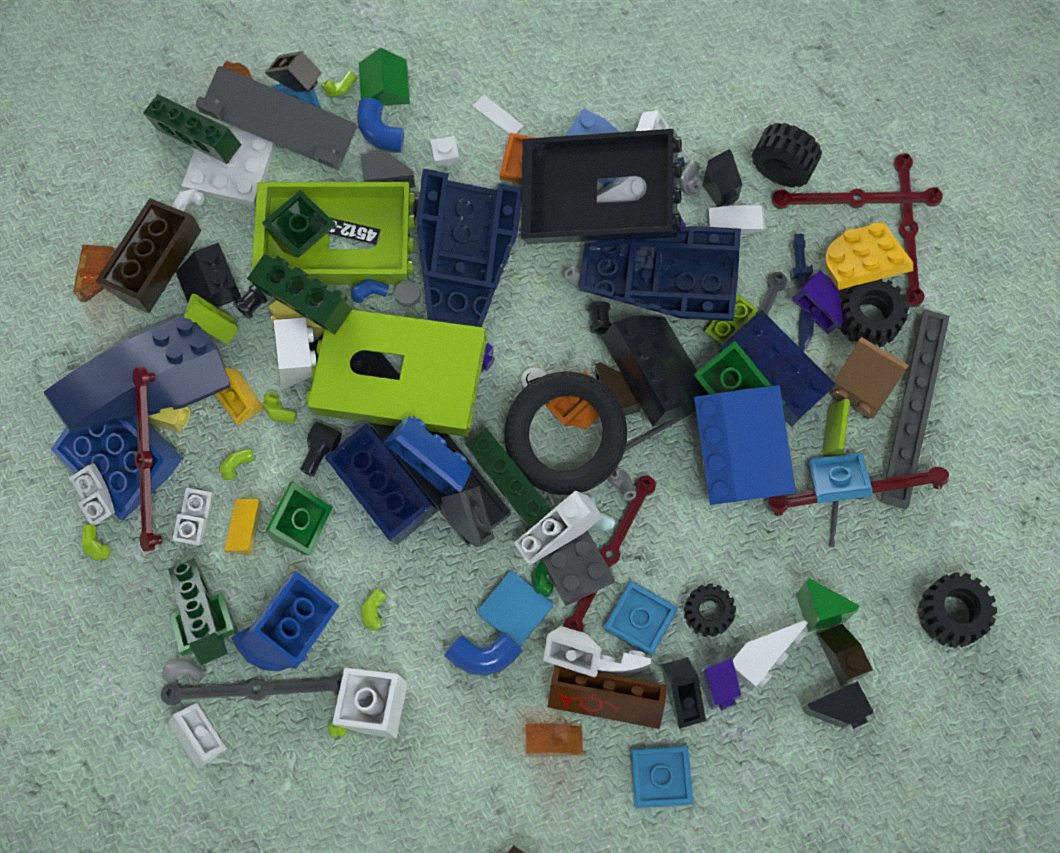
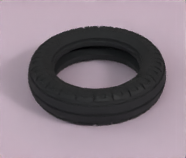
M555 372L534 380L515 398L506 417L504 429L507 454L534 487L557 495H571L574 491L582 493L604 482L619 465L627 443L626 417L616 396L602 382L578 372ZM573 396L589 402L596 409L602 423V440L596 454L583 466L566 471L554 470L541 463L532 450L529 438L531 422L537 411L548 401L558 397Z

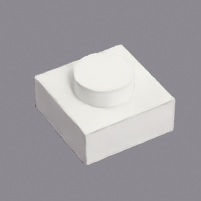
M455 136L430 140L435 166L459 162Z

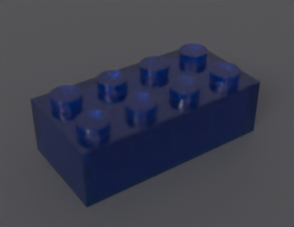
M760 310L732 335L719 351L721 353L736 341L772 386L780 385L782 398L786 402L783 406L785 421L791 427L836 386L763 310Z
M366 423L328 454L325 459L387 539L398 545L437 513L439 509L397 456L383 444L385 441L377 431Z

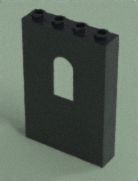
M674 129L523 139L521 239L527 244L677 237V229H681V214L677 213V204L682 201L681 188H678V178L682 177L681 162H678V153L682 152L681 137H678ZM637 176L646 182V193L639 200L597 203V179Z

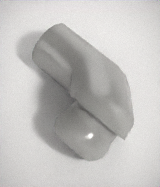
M693 160L689 161L682 172V177L679 178L681 187L687 195H695L700 190V183L697 184V180L694 179L695 174L700 169V165Z
M617 466L615 471L607 478V481L621 490L625 500H632L636 497V491L631 478Z

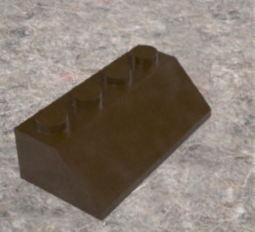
M149 198L96 279L97 284L126 304L150 313L201 232L193 215Z

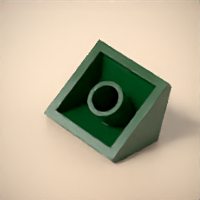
M301 190L262 222L282 252L296 258L302 256L336 226V223Z

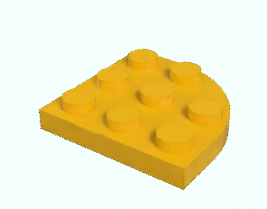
M884 222L846 230L844 234L830 244L826 252V270L838 290L913 271L912 260Z

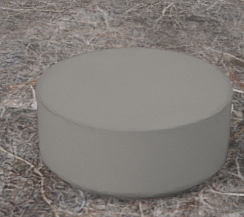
M411 280L401 281L394 290L397 303L403 307H412L420 300L419 286Z

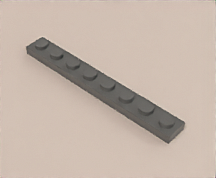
M926 309L921 314L885 479L913 475L917 472L950 317L948 315ZM913 487L882 492L880 502L907 509L910 504Z

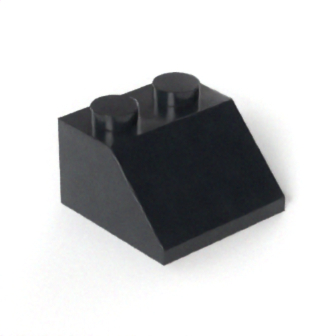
M219 242L194 251L175 272L187 303L192 294L200 296L217 308L242 298Z

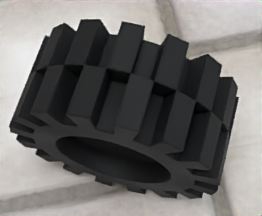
M707 584V586L701 585L698 589H694L691 592L684 606V618L688 620L687 625L689 628H694L693 632L696 634L700 632L704 637L708 635L715 637L719 633H724L729 628L735 618L736 606L733 604L735 602L734 598L729 597L730 592L727 589L723 591L720 585L713 587V584ZM710 600L717 603L720 608V616L715 620L704 619L699 611L702 602Z

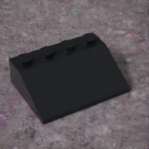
M632 316L615 321L603 336L604 344L653 427L696 412L694 397L709 395L694 376L697 370L665 317Z

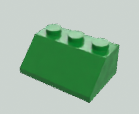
M736 341L694 374L709 395L772 386Z

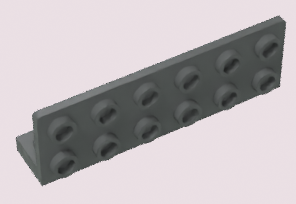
M222 66L217 67L205 98L199 96L195 104L201 113L338 171L357 129L356 123Z

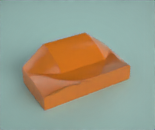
M586 371L582 373L590 376ZM558 397L546 406L565 427L572 425L585 430L599 417L596 409L589 402L578 397Z

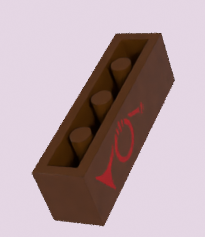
M555 665L547 708L660 729L665 708L667 685L597 672V676L592 677Z

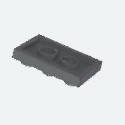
M588 530L540 559L565 606L615 583L613 574Z

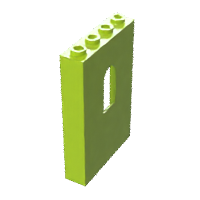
M257 182L252 270L265 253L272 258H275L276 255L289 263V268L294 269L296 266L308 274V279L313 281L314 278H317L326 285H356L365 279H372L387 285H397L401 281L409 280V275H414V261L409 260V254L414 252V237H410V230L415 229V215L411 214V207L414 206L415 192L410 191L409 182ZM301 190L328 217L381 230L378 244L371 249H329L330 234H326L302 256L296 258L282 252L262 222Z
M352 310L335 335L323 329V339L319 340L317 344V355H319L317 365L312 367L311 372L312 388L306 394V405H308L313 415L396 427L403 418L410 416L411 418L417 417L427 426L425 428L427 431L469 437L488 339L485 328ZM359 351L404 356L400 380L356 374L350 367L351 358Z

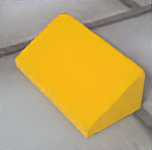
M225 368L230 388L215 395L236 425H240L259 413L264 407L239 371L234 368Z
M235 499L224 552L252 556L263 505L260 499Z

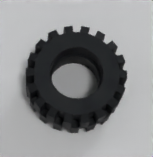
M774 123V125H769L765 129L751 157L753 158V164L756 166L755 168L765 178L781 186L795 188V186L802 187L808 183L821 159L822 150L819 143L815 141L816 139L805 130L787 123Z
M880 279L849 287L841 302L844 321L841 325L843 326L841 330L843 335L848 334V340L852 343L854 340L859 341L863 337L874 345L878 344L879 348L885 346L887 342H892L906 322L909 304H905L907 297L905 294H900L902 289L899 286L893 287L892 281L884 282ZM873 305L879 308L884 314L885 320L876 321L869 319L863 314L860 306Z
M956 572L950 576L948 574L942 576L923 593V599L919 602L918 607L922 609L918 613L919 619H924L925 621L922 624L923 629H929L931 633L928 636L931 639L939 638L938 643L943 646L949 643V647L956 648L959 645L965 647L986 635L991 630L989 627L994 625L996 618L992 617L997 614V607L992 606L996 600L994 595L989 596L987 593L991 589L987 585L982 587L980 585L982 580L977 577L972 580L971 574L964 573L960 576L959 572ZM946 597H955L965 603L970 614L968 624L957 623L948 616L945 610Z

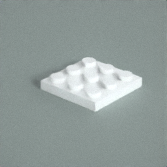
M229 128L241 143V147L228 164L197 149L194 150L182 183L183 191L195 188L198 189V192H202L204 196L256 206L257 182H264L276 144L249 132Z

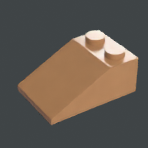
M861 337L828 391L838 401L849 399L850 405L855 407L858 413L874 419L909 365Z

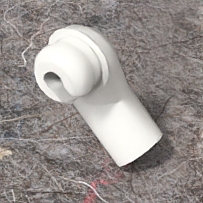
M191 188L180 192L172 207L184 212L189 204L201 205L205 196L202 192H198V189Z

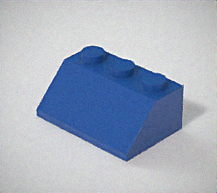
M410 416L403 418L383 444L444 495L460 493L472 470L466 464L468 460L459 452L455 451L453 453L446 447L447 442L442 437L429 433L425 429L427 427L426 424L419 418H411Z
M296 571L280 586L239 644L261 661L296 669L339 605Z

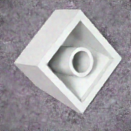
M306 317L274 320L280 389L289 388L310 378L312 367L316 366L315 351H310L309 343L314 342L312 326L307 327Z
M344 668L332 724L368 735L397 738L408 683L399 674Z

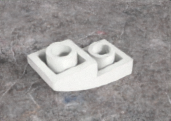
M736 205L709 208L710 227L741 228V235L764 231L762 206Z
M95 463L88 465L69 477L82 498V501L77 504L90 525H96L115 513L109 491Z
M186 488L181 514L177 515L172 541L201 545L215 493Z
M630 650L629 654L623 653L621 663H616L615 658L601 655L598 672L617 676L638 673L649 668L651 658H646V654L643 652Z

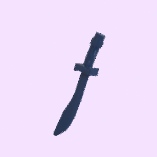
M804 234L794 235L793 249L796 268H793L790 272L791 281L798 278L799 288L814 272L813 265L806 267L804 251L806 241L804 240ZM801 309L798 324L799 351L803 353L811 342L814 321Z

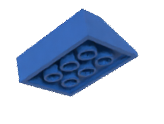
M780 385L694 397L710 505L796 493Z
M132 415V419L121 421L120 418L109 420L106 425L69 432L65 428L51 450L74 474L95 463L109 491L114 514L120 520H124L140 505L139 469L135 464V453L138 450L137 416ZM148 423L149 451L152 456L150 468L152 494L171 476L183 457Z

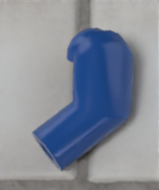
M365 279L352 288L351 298L354 302L361 303L372 293L386 297L389 285L372 279Z

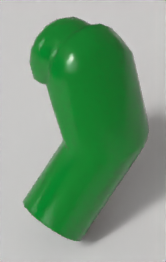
M540 560L532 574L531 580L534 591L537 594L541 593L543 596L548 597L552 593L554 586L552 583L547 582L548 573L543 562Z

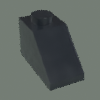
M728 149L708 160L702 186L717 207L733 204L739 199L743 184L733 153Z
M686 657L662 664L667 694L679 729L705 722L706 716L699 677L689 658Z
M858 681L808 703L802 708L807 715L841 728L851 725L853 729L868 723L866 717L874 713Z

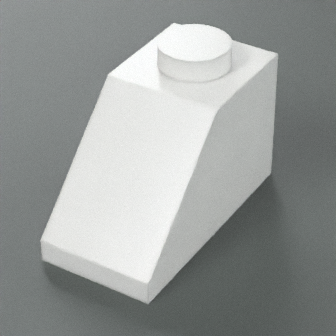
M637 176L617 177L597 193V203L639 200L646 193V182Z
M561 626L547 635L543 661L596 677L602 649L586 633Z

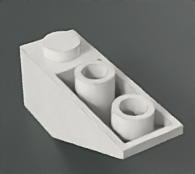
M574 491L514 544L526 562L531 565L585 533L603 516L589 496Z
M804 620L746 643L732 660L737 679L751 691L757 685L762 688L772 677L768 672L772 666L776 664L780 667L790 655L786 652V649L791 643L797 646L807 634L803 629L808 622Z

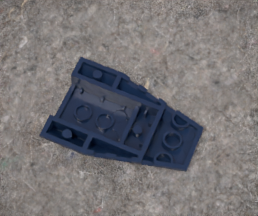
M423 168L416 223L427 318L431 321L482 327L501 274L507 264L512 246L517 238L522 188L498 183L494 189L450 181L448 180L449 173Z
M687 226L681 227L680 231H677V237L606 240L585 243L579 290L680 319L734 321L741 228Z
M177 314L128 334L46 389L44 395L68 431L74 432L106 425L107 421L118 418L121 421L130 420L132 415H136V393L132 378L133 370L136 367H145L147 372L155 373V376H150L152 378L155 377V381H148L146 386L148 415L160 413V409L173 407V410L189 406L230 388V382L216 347L196 322L184 318V314Z

